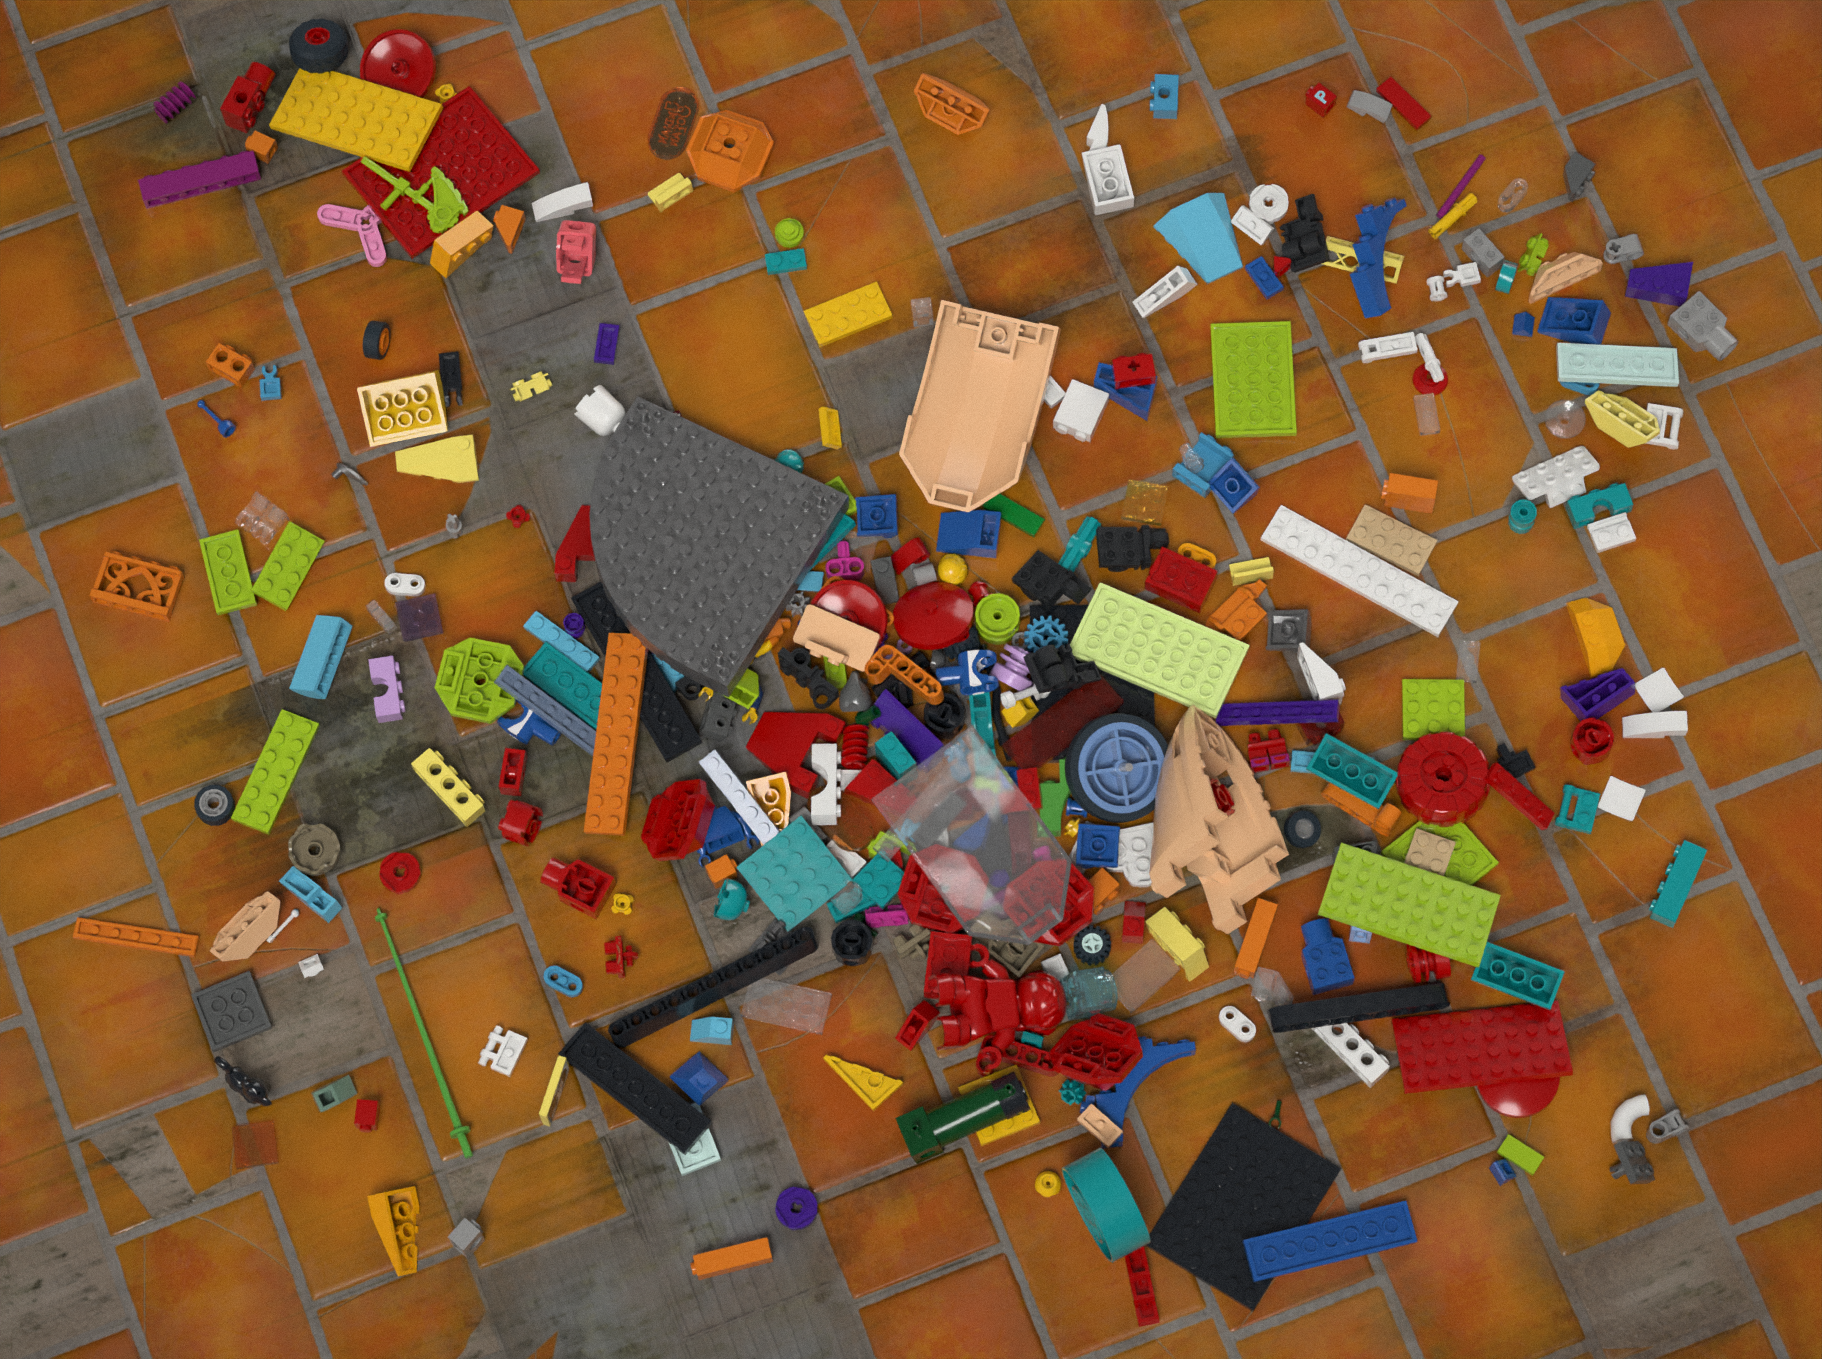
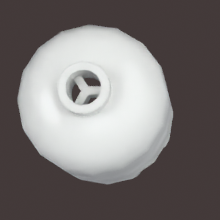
M598 385L593 388L596 392L590 397L587 394L583 397L576 407L578 412L574 415L598 435L608 436L615 432L624 418L625 409L602 385Z

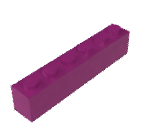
M242 151L238 155L223 156L214 161H203L198 165L184 166L175 171L168 170L155 176L148 175L143 179H139L138 182L146 209L258 181L261 180L254 151Z

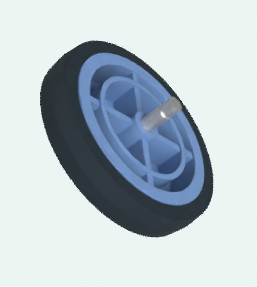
M1114 713L1103 715L1090 721L1074 736L1066 754L1065 777L1073 798L1087 813L1108 822L1124 823L1146 816L1155 809L1158 779L1168 744L1162 734L1152 724L1137 716Z

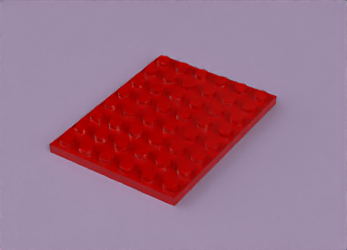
M470 86L442 104L443 110L410 172L373 161L397 179L402 177L408 181L410 188L414 191L419 190L424 183L429 181L432 174L431 169L434 166L444 173L445 178H448L453 183L454 190L457 189L459 191L461 201L464 200L468 208V213L465 217L463 214H459V217H457L459 219L458 223L476 211L479 213L483 212L540 173L539 168ZM361 157L342 170L343 176L413 259L434 244V240L444 233L438 234L430 229V220L427 218L428 210L419 203H414L412 198L406 194L404 196L400 195L387 210H384L380 205L392 193L394 185L361 163L363 159ZM431 183L423 197L434 204V189Z

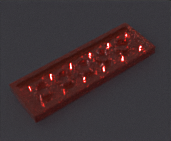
M1101 676L1102 679L1100 681L1087 683L1079 689L1071 691L1006 741L1002 748L1020 769L1037 767L1039 770L1069 747L1074 736L1083 726L1098 717L1113 713L1124 704V701Z

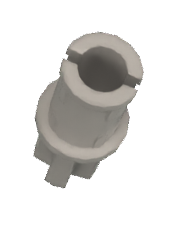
M448 514L446 529L452 538H458L457 534L459 536L462 535V523L456 514L453 516Z

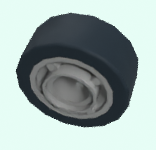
M209 785L198 792L194 807L198 817L204 823L211 826H219L231 819L235 810V802L231 793L225 787ZM213 802H219L217 808H210Z

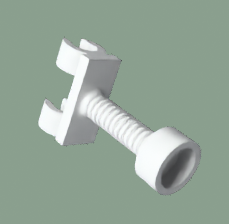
M1034 684L1032 687L1014 694L1011 691L1001 693V702L1008 709L1014 707L1018 700L1034 695L1037 701L1040 698H1046L1050 692L1039 694Z

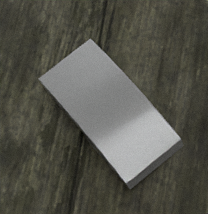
M1354 90L1347 107L1361 116L1367 113L1384 123L1393 104L1374 95Z

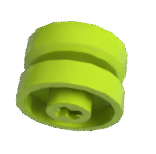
M997 593L990 594L979 602L975 612V624L979 636L987 643L994 645L1006 644L1012 640V637L1018 633L1020 627L1019 607L1008 595Z

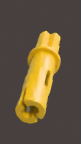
M1469 193L1459 203H1455L1454 207L1428 229L1434 239H1438L1461 216L1466 215V212L1477 203V197L1473 193Z

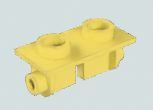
M540 371L531 375L532 380L524 382V379L512 383L513 388H510V391L515 390L516 392L512 394L515 402L518 400L521 402L532 397L531 388H534L536 394L549 390L552 383L550 379L546 380L544 377L548 373L543 374Z

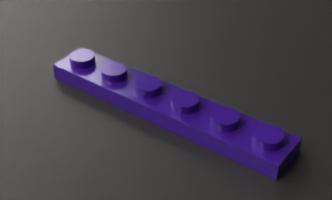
M1338 700L1223 704L1216 718V723L1219 726L1338 722L1340 703Z

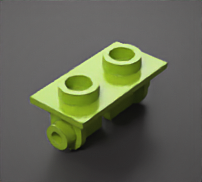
M1542 233L1528 240L1526 253L1519 260L1518 272L1527 270L1526 273L1530 276H1534L1537 273L1542 261L1536 258V256L1544 258L1549 247L1548 240L1541 238Z

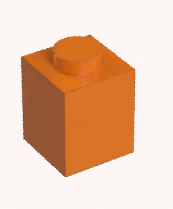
M254 131L252 136H248L245 142L246 150L249 152L254 151L256 159L267 164L270 163L278 149L275 139L258 131Z
M727 854L705 865L706 873L715 889L721 887L727 878L732 880L738 878L736 872L738 870L736 868L737 864L734 859L730 860Z

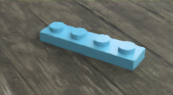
M537 611L534 612L523 626L529 633L543 643H549L587 673L600 660L598 655Z

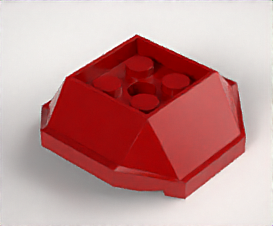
M701 779L678 781L666 788L661 795L658 794L651 799L640 838L647 845L653 859L658 861L684 859L687 854L703 848L715 807L706 789V782Z
M933 845L909 856L897 896L911 924L937 932L954 934L977 921L989 884V878L975 856ZM944 887L949 892L946 895H941L937 890Z
M1069 859L1039 861L1007 886L1003 911L1029 941L1061 946L1093 921L1095 889ZM1050 903L1055 904L1053 907H1046Z
M1098 1013L1091 1016L1089 1020L1081 1021L1071 1026L1050 1050L1049 1057L1055 1072L1063 1074L1069 1079L1107 1091L1115 1083H1122L1141 1060L1143 1052L1133 1024Z

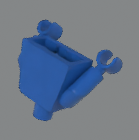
M715 805L703 848L697 850V853H700L698 861L702 868V860L704 858H707L709 863L712 862L711 858L706 855V851L710 854L744 840L745 835L747 837L746 846L749 849H752L749 840H755L756 844H759L758 837L751 834L752 830L739 813L730 811L726 806L717 809Z

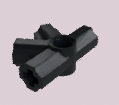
M920 651L909 658L923 670L930 667L927 658ZM902 667L899 671H905L908 667ZM890 674L882 683L871 687L877 698L887 689L892 695L894 694L895 698L905 708L914 706L913 690L902 681L897 680L893 674ZM919 678L915 680V683H920L923 679Z

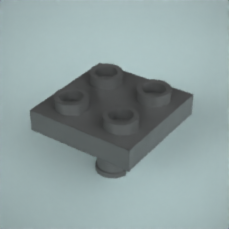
M1622 1141L1614 1145L1621 1163L1610 1167V1172H1615L1611 1174L1614 1179H1618L1626 1174L1630 1184H1648L1655 1180L1654 1170L1647 1162L1645 1149L1639 1141Z

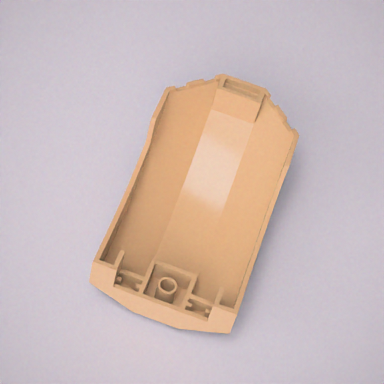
M941 300L918 396L912 415H908L899 453L930 504L969 513L1018 483L1032 444L1061 332L1059 327L1044 323H1032Z

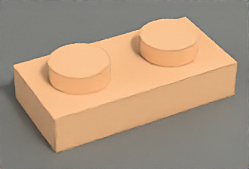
M1092 1103L1077 1118V1121L1107 1148H1110L1123 1133L1118 1126Z

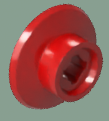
M1424 363L1415 369L1412 382L1416 390L1421 394L1435 396L1446 389L1448 385L1447 372L1440 366L1444 379L1434 382L1433 379H1427V375L1431 376L1430 371L1425 369Z

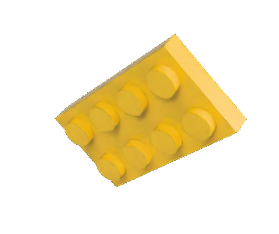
M877 282L804 311V316L819 348L893 318Z

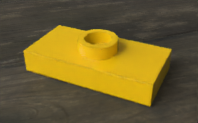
M824 406L819 408L822 446L837 450L842 448L838 410Z

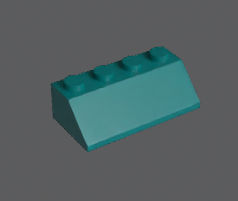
M1327 733L1306 768L1311 773L1378 810L1398 776L1396 771Z
M1487 942L1479 968H1475L1471 980L1550 1010L1565 971Z

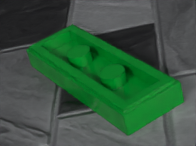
M1001 494L985 502L982 506L986 511L1001 512L1002 520L1032 537L1036 536L1045 522V519Z

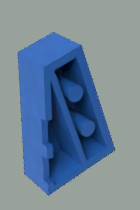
M1098 363L1094 378V388L1109 393L1110 400L1148 421L1157 386V376L1155 384L1115 389L1112 365Z

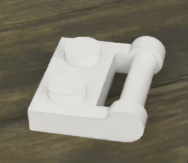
M1648 403L1647 411L1657 417L1660 434L1645 444L1678 449L1679 441L1677 439L1680 418L1683 417V409ZM1667 415H1671L1670 437L1664 438Z

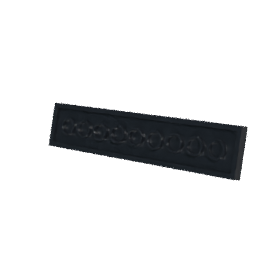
M602 582L571 598L605 658L609 633L631 634L620 616L618 617L615 608L606 596ZM648 650L640 718L664 760L668 763L702 744V740Z

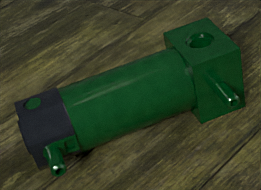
M1011 1072L991 1081L987 1085L927 1111L922 1106L895 1119L911 1157L916 1164H919L944 1153L942 1147L1001 1121L1031 1110L1021 1080H1018L1015 1072Z

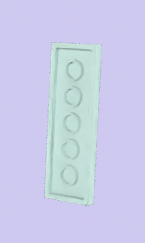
M1557 343L1556 345L1557 377L1560 382L1678 387L1679 384L1677 348Z

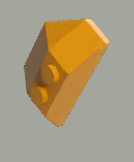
M1586 597L1567 602L1566 606L1591 678L1611 672L1625 647L1613 608Z

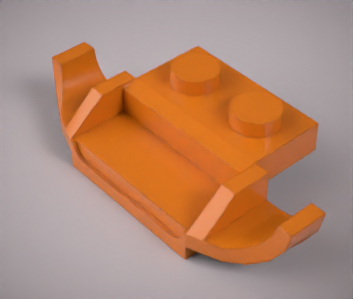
M1259 579L1252 584H1246L1237 588L1209 616L1205 627L1220 633L1226 631L1232 638L1242 641L1267 616V613L1255 602L1264 592L1267 585Z

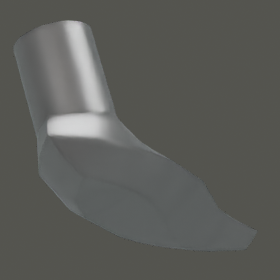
M337 463V468L331 473L336 480L344 473L348 478L354 479L363 485H368L359 474L342 463Z

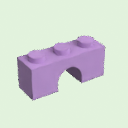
M393 656L368 659L373 685L385 684L389 687L385 695L374 697L378 723L402 720V712L406 711L404 700H400L399 694L403 693L402 682L397 679V674H400L399 662H395Z

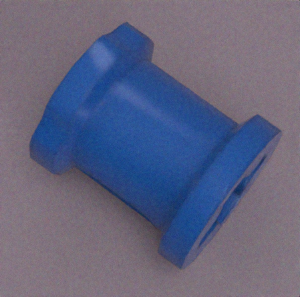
M1068 798L1066 816L1072 814L1087 818V812L1075 800Z

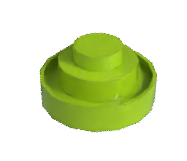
M783 219L775 227L776 241L783 247L791 248L797 246L804 237L803 226L795 219Z

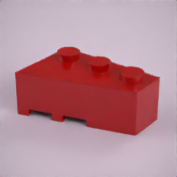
M874 759L847 785L843 792L865 803L874 805L880 810L900 819H904L919 801Z

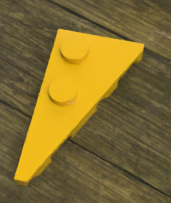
M828 1055L823 1057L825 1062L873 1112L903 1085V1082L899 1079L889 1078L882 1073L873 1072L857 1064L842 1061L840 1058Z

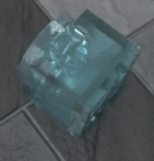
M1098 967L1073 971L1060 980L1065 993H1067V1002H1069L1066 1010L1069 1021L1089 1018L1098 1013L1103 1014L1116 1009L1118 999L1117 987L1114 977L1108 969Z

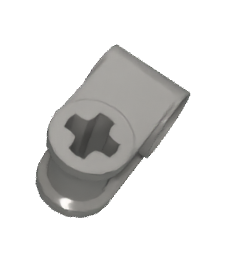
M1630 234L1608 241L1603 253L1604 260L1609 264H1616L1627 260H1635L1643 256L1644 251L1638 235Z
M1676 1109L1652 1122L1646 1131V1136L1651 1143L1658 1144L1689 1129V1126L1684 1124L1679 1115L1680 1110ZM1653 1128H1658V1129H1660L1661 1132H1662V1135H1661V1136L1655 1135V1134L1653 1133L1652 1129H1653Z

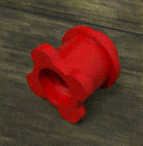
M974 582L968 590V593L974 599L972 602L973 607H977L984 597L993 594L988 593V586L985 582Z

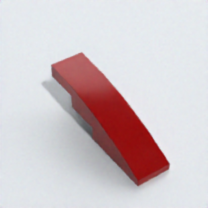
M1143 1246L1124 1256L1139 1327L1160 1323L1150 1270Z

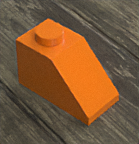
M501 205L500 210L496 211L493 221L508 253L513 254L526 218L524 211Z

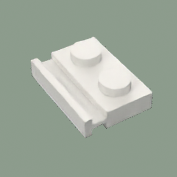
M1626 512L1587 525L1597 553L1636 540Z

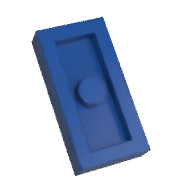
M1262 256L1245 266L1246 272L1266 300L1283 290V285Z

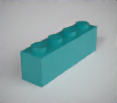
M1684 840L1682 846L1677 845L1673 854L1676 860L1674 864L1669 863L1665 872L1668 878L1666 882L1661 881L1657 890L1660 896L1658 900L1653 899L1649 911L1652 912L1650 919L1671 928L1674 927L1706 855V849Z

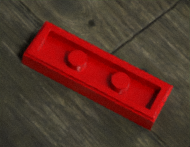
M1391 76L1376 88V92L1387 102L1393 104L1392 107L1416 131L1431 119V115Z

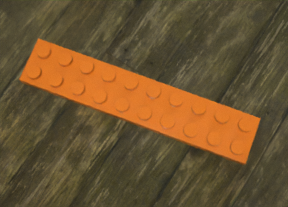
M608 634L584 824V833L625 836L648 656V649L632 634Z

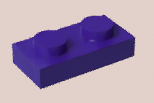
M599 324L594 363L614 365L620 331L619 325Z

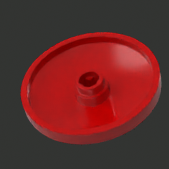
M403 29L386 31L374 38L365 49L360 63L361 80L423 98L429 91L436 74V60L430 45L416 33Z
M852 580L836 581L821 589L811 601L813 606L878 633L880 640L876 649L882 643L888 624L887 611L880 596L869 586Z
M930 582L910 589L898 600L893 610V624L898 637L907 645L923 650L942 649L958 642L968 633L974 621L973 603L969 595L956 585L946 582Z
M1560 1077L1476 1087L1482 1100L1495 1112L1512 1118H1526L1543 1111L1553 1101L1559 1087Z

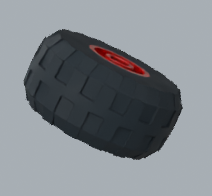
M312 19L303 22L299 27L297 26L289 38L292 61L299 68L309 73L322 74L333 71V69L338 68L346 60L349 52L346 32L341 26L331 20Z

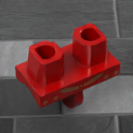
M615 936L613 941L604 942L605 955L616 954L615 961H605L606 973L618 974L619 978H625L624 961H627V967H632L633 960L639 958L638 953L632 952L631 945L626 946V952L623 953L621 936Z

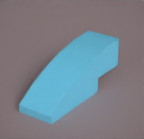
M294 866L279 881L293 895L328 923L342 909L336 899Z

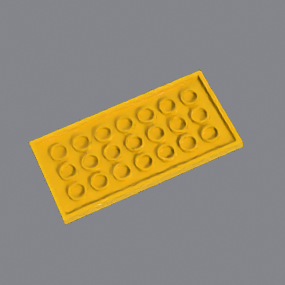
M299 68L269 126L271 129L360 157L366 156L373 161L410 172L442 112L443 106L434 101L335 71L318 74L309 73Z

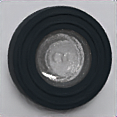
M1297 811L1286 819L1284 834L1291 845L1298 848H1307L1318 841L1321 834V825L1318 818L1311 812Z

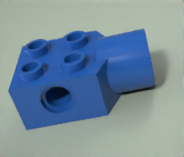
M1317 919L1302 925L1301 931L1306 947L1302 950L1301 958L1312 994L1316 995L1353 985L1354 975L1343 939L1334 937L1329 919Z

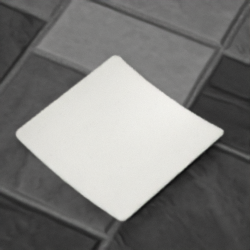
M1661 668L1635 683V688L1652 713L1659 712L1684 698L1665 668Z
M1610 776L1599 801L1598 808L1633 821L1646 790Z

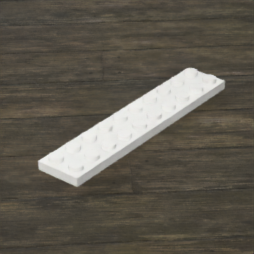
M1282 505L1261 537V541L1436 637H1439L1458 605L1457 600Z

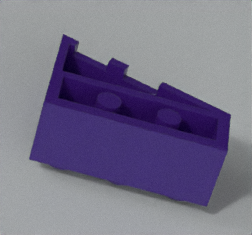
M1693 262L1630 269L1625 297L1681 307L1687 299Z
M1623 668L1598 675L1597 678L1588 681H1579L1575 685L1560 687V698L1580 721L1588 718H1596L1597 720L1635 694V682Z

